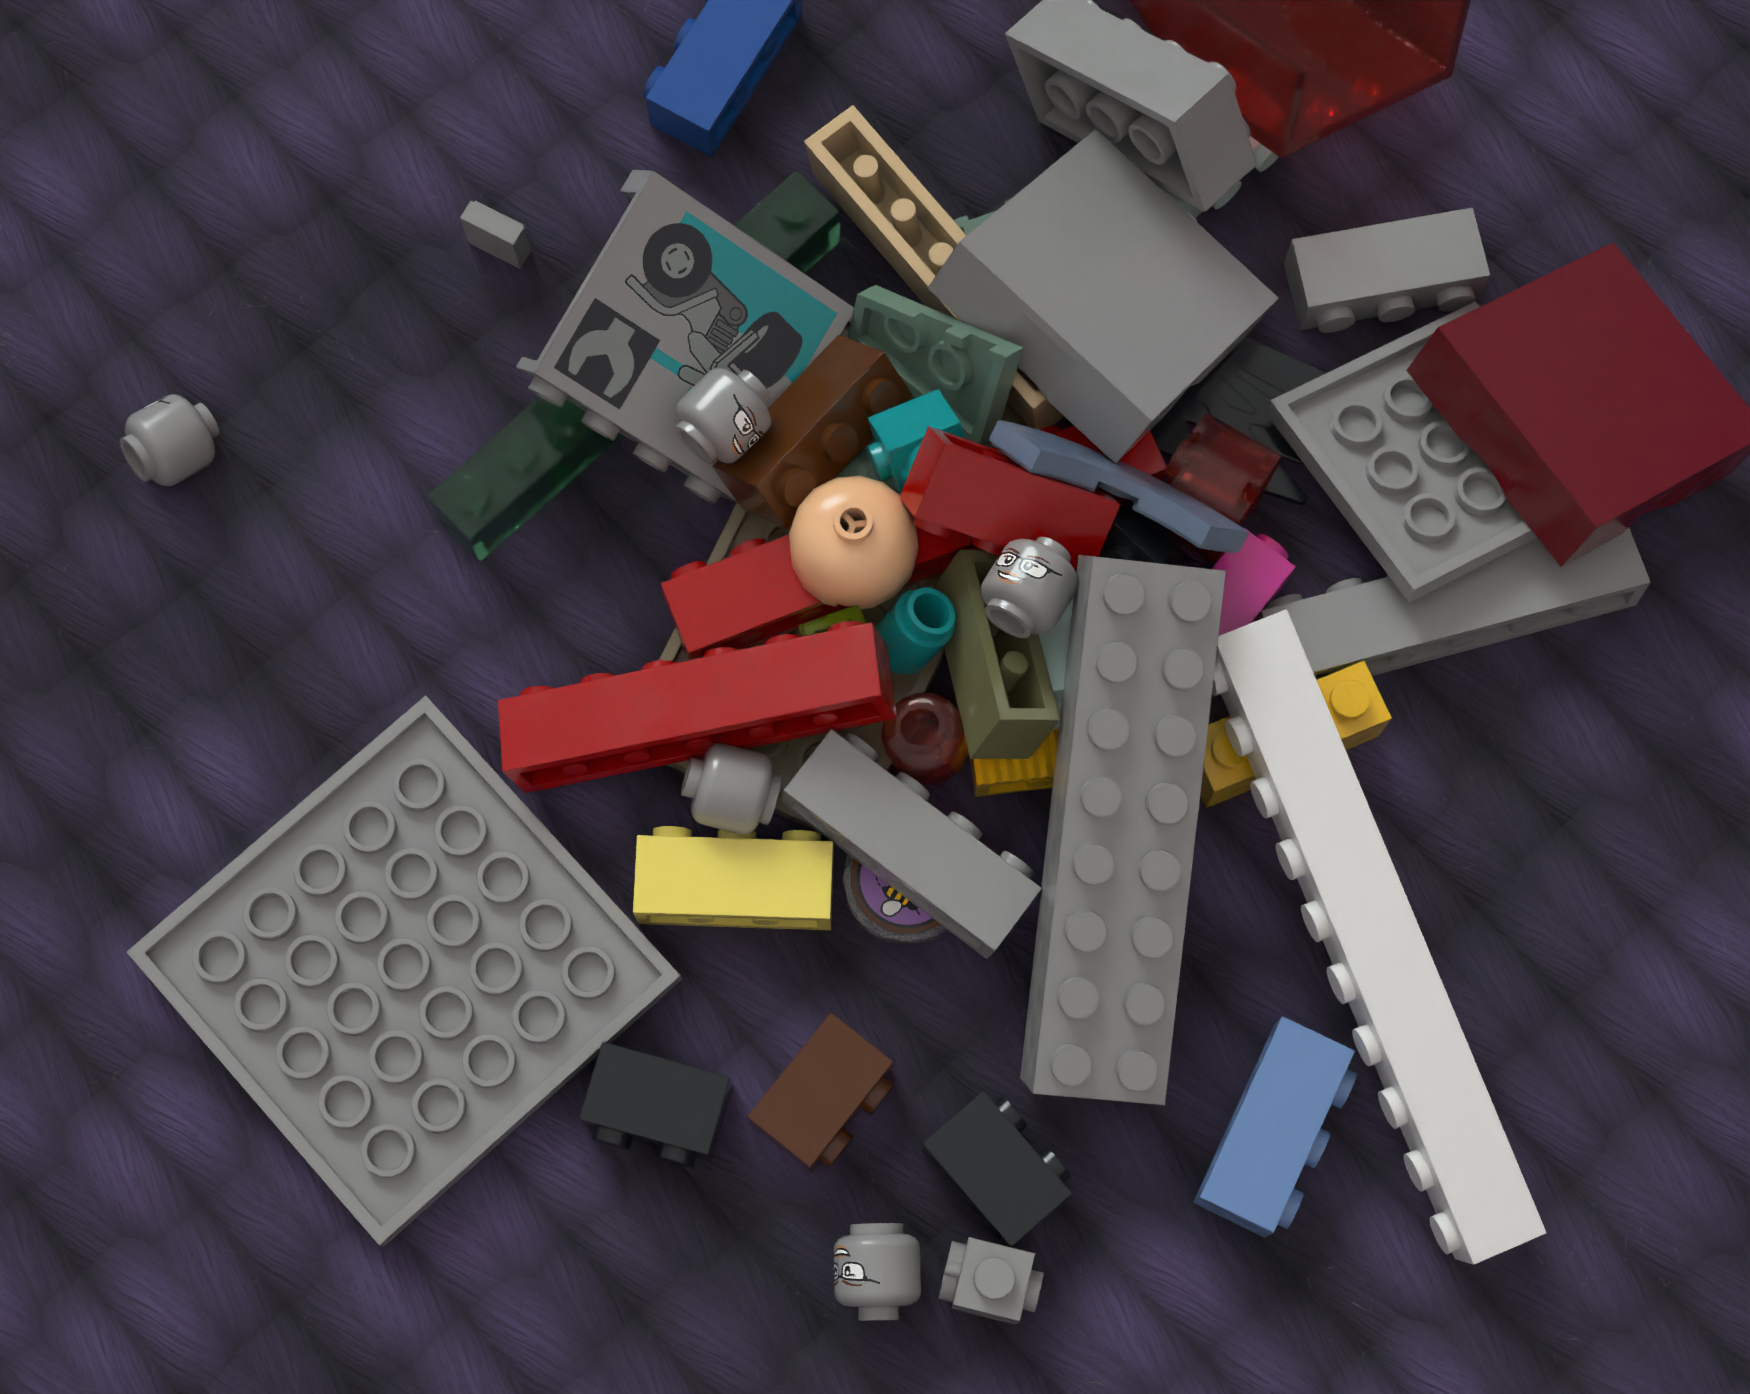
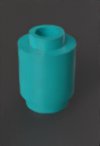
M920 588L904 593L875 626L888 647L891 671L903 675L918 673L951 639L955 629L956 614L953 604L942 592L933 588Z

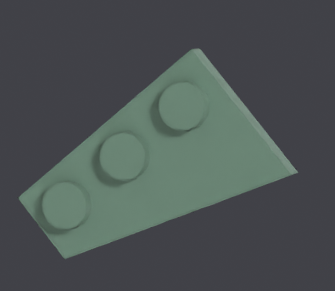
M877 285L858 293L847 338L884 351L911 392L912 397L917 398L939 389L960 420L965 439L985 446L991 444L992 442L989 441V438L997 421L1002 419L1023 347Z

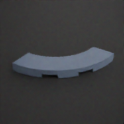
M1002 420L997 421L989 438L992 446L1028 472L1055 478L1095 492L1098 486L1113 495L1129 499L1134 502L1131 507L1134 511L1163 525L1200 549L1227 553L1240 552L1249 535L1248 531L1188 494L1124 462L1118 461L1115 464L1105 454L1073 441L1031 427Z

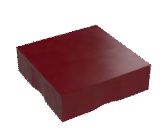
M1614 243L1604 246L1439 326L1406 370L1460 440L1466 443L1489 467L1501 486L1505 497L1560 567L1621 535L1635 520L1655 509L1673 506L1726 477L1750 455L1749 406Z

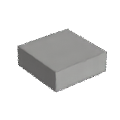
M470 200L460 217L468 243L521 269L531 253L524 225L477 201L473 202Z

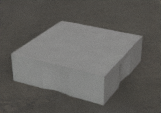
M1097 129L1092 131L957 244L927 288L964 323L1023 347L1018 368L1037 385L1048 402L1115 464L1168 413L1189 387L1200 383L1243 341L1279 299Z

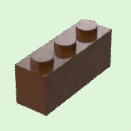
M838 335L768 408L772 421L767 433L735 463L727 464L717 461L712 468L743 510L784 529H788L793 523L799 505L812 490L836 478L873 439L868 417L908 402L912 394L884 351Z

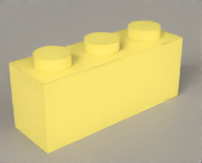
M656 827L653 829V836L637 835L633 914L638 924L831 930L834 866L833 841H821L820 833L805 830L785 831L782 833V840L756 839L755 831L748 835H740L725 830H718L717 838L692 837V830L684 827Z

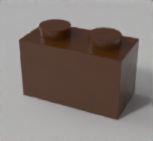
M830 1012L747 1116L749 1123L810 1173L815 1170L820 1162L831 1168L854 1138L846 1129L862 1109L872 1116L893 1090L895 1084L887 1078L893 1071V1061Z

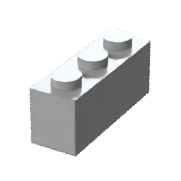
M1473 208L1295 238L1291 241L1284 261L1299 330L1318 328L1320 332L1324 333L1337 332L1350 327L1357 320L1378 317L1382 322H1394L1411 316L1415 310L1438 306L1440 311H1456L1478 299L1490 277Z

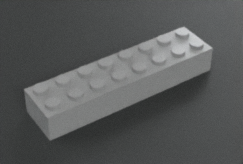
M1078 555V587L1073 599L1020 1079L1033 1094L1165 1105L1226 575L1224 570Z

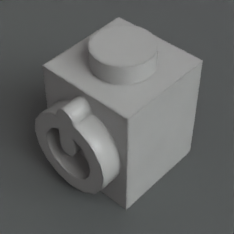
M970 1237L966 1244L952 1241L938 1299L953 1302L951 1309L1016 1325L1020 1321L1022 1310L1035 1312L1044 1272L1032 1270L1035 1253Z

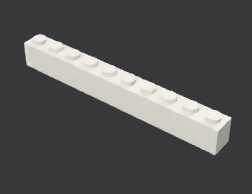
M1287 609L1218 636L1212 694L1214 696L1221 694L1231 717L1225 721L1227 736L1236 754L1239 757L1246 755L1256 778V780L1250 783L1255 804L1265 819L1272 817L1282 840L1276 843L1279 862L1290 880L1298 879L1307 903L1301 906L1305 925L1316 942L1323 940L1333 964L1327 967V976L1332 990L1342 1004L1349 1002L1358 1027L1352 1030L1356 1048L1367 1066L1375 1065L1383 1084L1384 1090L1378 1092L1380 1106L1389 1124L1394 1129L1400 1127L1410 1152L1404 1154L1405 1166L1416 1188L1421 1192L1426 1190L1436 1215L1430 1217V1225L1436 1241L1445 1254L1452 1253L1456 1260L1474 1265L1546 1234L1544 1225Z

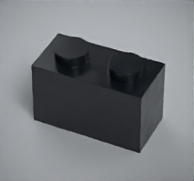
M602 1042L579 1119L586 1127L594 1129L591 1139L596 1142L630 1150L632 1140L658 1146L656 1158L676 1165L693 1168L696 1157L712 1162L733 1089V1083L731 1078L725 1075Z
M983 1091L928 1138L922 1145V1151L1002 1245L1013 1248L1068 1200L1072 1192L1064 1183L1071 1178V1175L1047 1147H1044L1037 1153L1020 1132L1027 1125L1005 1098L1001 1096L993 1102Z

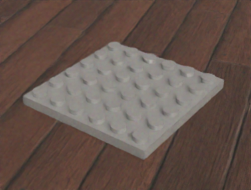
M426 695L127 951V954L377 1244L382 1247L386 1246L599 1055L602 1042L611 1044L682 980L680 974Z

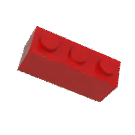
M930 426L927 428L900 494L901 501L915 517L913 523L929 533L946 538L950 537L952 530L973 537L971 542L975 546L997 556H1000L1010 541L1017 539L1036 541L1038 537H1047L1061 544L1071 556L1069 563L1076 572L1078 555L1099 556L1120 507V504L1107 491L1098 486L1095 492L1055 478L1030 473L999 450Z

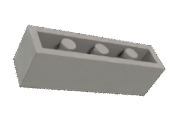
M831 729L784 789L780 803L830 841H833L835 845L968 946L988 959L1042 889L1031 880L1035 875L1033 870L1015 855L1003 851L999 856L979 841L982 836L981 831L962 815L951 812L946 816L928 803L929 792L915 779L902 772H899L896 777L887 772L875 762L878 754L865 741L851 733H847L843 738Z

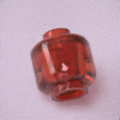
M918 692L903 697L895 704L897 719L883 721L881 740L891 765L898 773H905L920 784L934 785L950 779L961 769L968 756L960 712L949 700L934 693Z

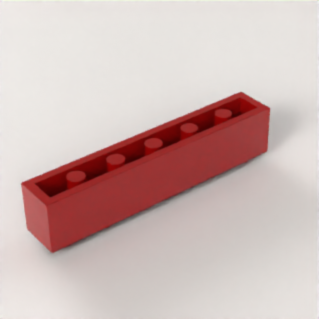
M858 621L840 622L832 625L827 632L803 637L794 634L777 635L768 639L765 645L741 650L731 647L715 648L707 651L702 658L678 663L670 660L653 661L645 664L640 671L616 676L609 673L590 674L583 677L580 683L558 688L532 686L522 690L519 696L498 700L502 772L524 793L688 761L690 758H703L707 749L714 743H724L748 749L827 733L831 729L837 731L897 719L888 647L872 622L864 624Z

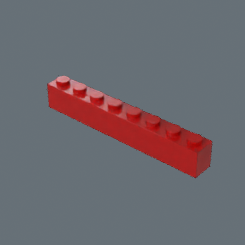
M1057 425L1040 429L1041 431L1103 453L1075 426L1063 430ZM1149 431L1119 461L1164 482L1167 467L1152 433ZM1109 493L1120 505L1131 501ZM916 526L919 546L912 576L902 589L943 574L959 550L982 549L971 542L972 536L952 530L950 537L946 538L934 535ZM789 534L770 542H766L764 538L746 541L731 550V557L707 565L705 561L686 564L672 572L670 580L661 583L666 606L688 660L702 658L707 651L720 647H731L738 650L750 648L766 642L771 637L799 629L801 624L848 608L837 604V607L824 604L803 588L792 568Z

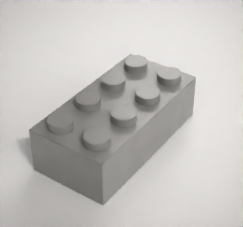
M1042 0L1005 33L1040 123L1077 143L1097 129L1158 187L1194 207L1206 212L1257 165L1249 140L1250 128L1242 117L1235 95L1236 83L1231 74L1219 63H1207L1187 53L1178 43L1172 40L1163 41L1143 31L1134 21L1127 18L1121 20L1101 10L1092 0Z

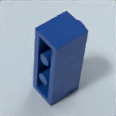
M705 0L706 5L697 19L689 18L681 27L675 41V53L666 67L658 66L647 81L644 89V98L647 103L650 125L713 157L802 17L801 0Z

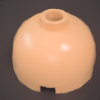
M860 475L834 478L814 488L796 511L789 533L792 568L803 588L824 604L837 607V604L847 607L858 606V609L873 608L895 597L912 576L919 547L917 528L913 523L914 518L901 501V496L885 483Z

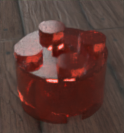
M1204 413L1189 439L1182 441L1165 470V473L1170 475L1166 483L1171 485L1170 487L1209 506L1241 527L1260 501L1279 466V460L1282 456L1217 417L1214 418ZM1189 541L1183 545L1214 563H1217L1225 553L1200 549Z

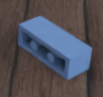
M1282 1016L1274 1024L1193 1203L1264 1238L1273 1234L1277 1225L1288 1229L1304 1195L1303 1192L1294 1188L1305 1164L1313 1169L1316 1167L1330 1138L1331 1132L1321 1128L1331 1105L1340 1109L1343 1107L1356 1080L1357 1073L1348 1069L1355 1051Z

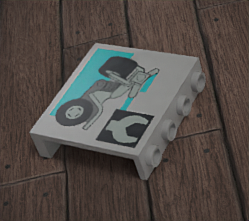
M632 170L620 190L621 193L632 199L539 358L533 360L521 357L516 368L533 378L528 389L539 397L559 408H562L565 401L568 400L584 410L586 413L581 422L590 429L612 441L620 433L635 442L637 446L632 454L641 461L663 473L671 465L688 477L683 486L692 493L716 505L720 496L737 502L712 468L718 460H715L712 464L705 463L684 444L676 433L675 426L680 422L676 413L678 402L710 370L725 368L737 375L743 370H747L757 377L770 394V399L765 402V405L769 408L838 335H841L853 314L854 307L655 171Z

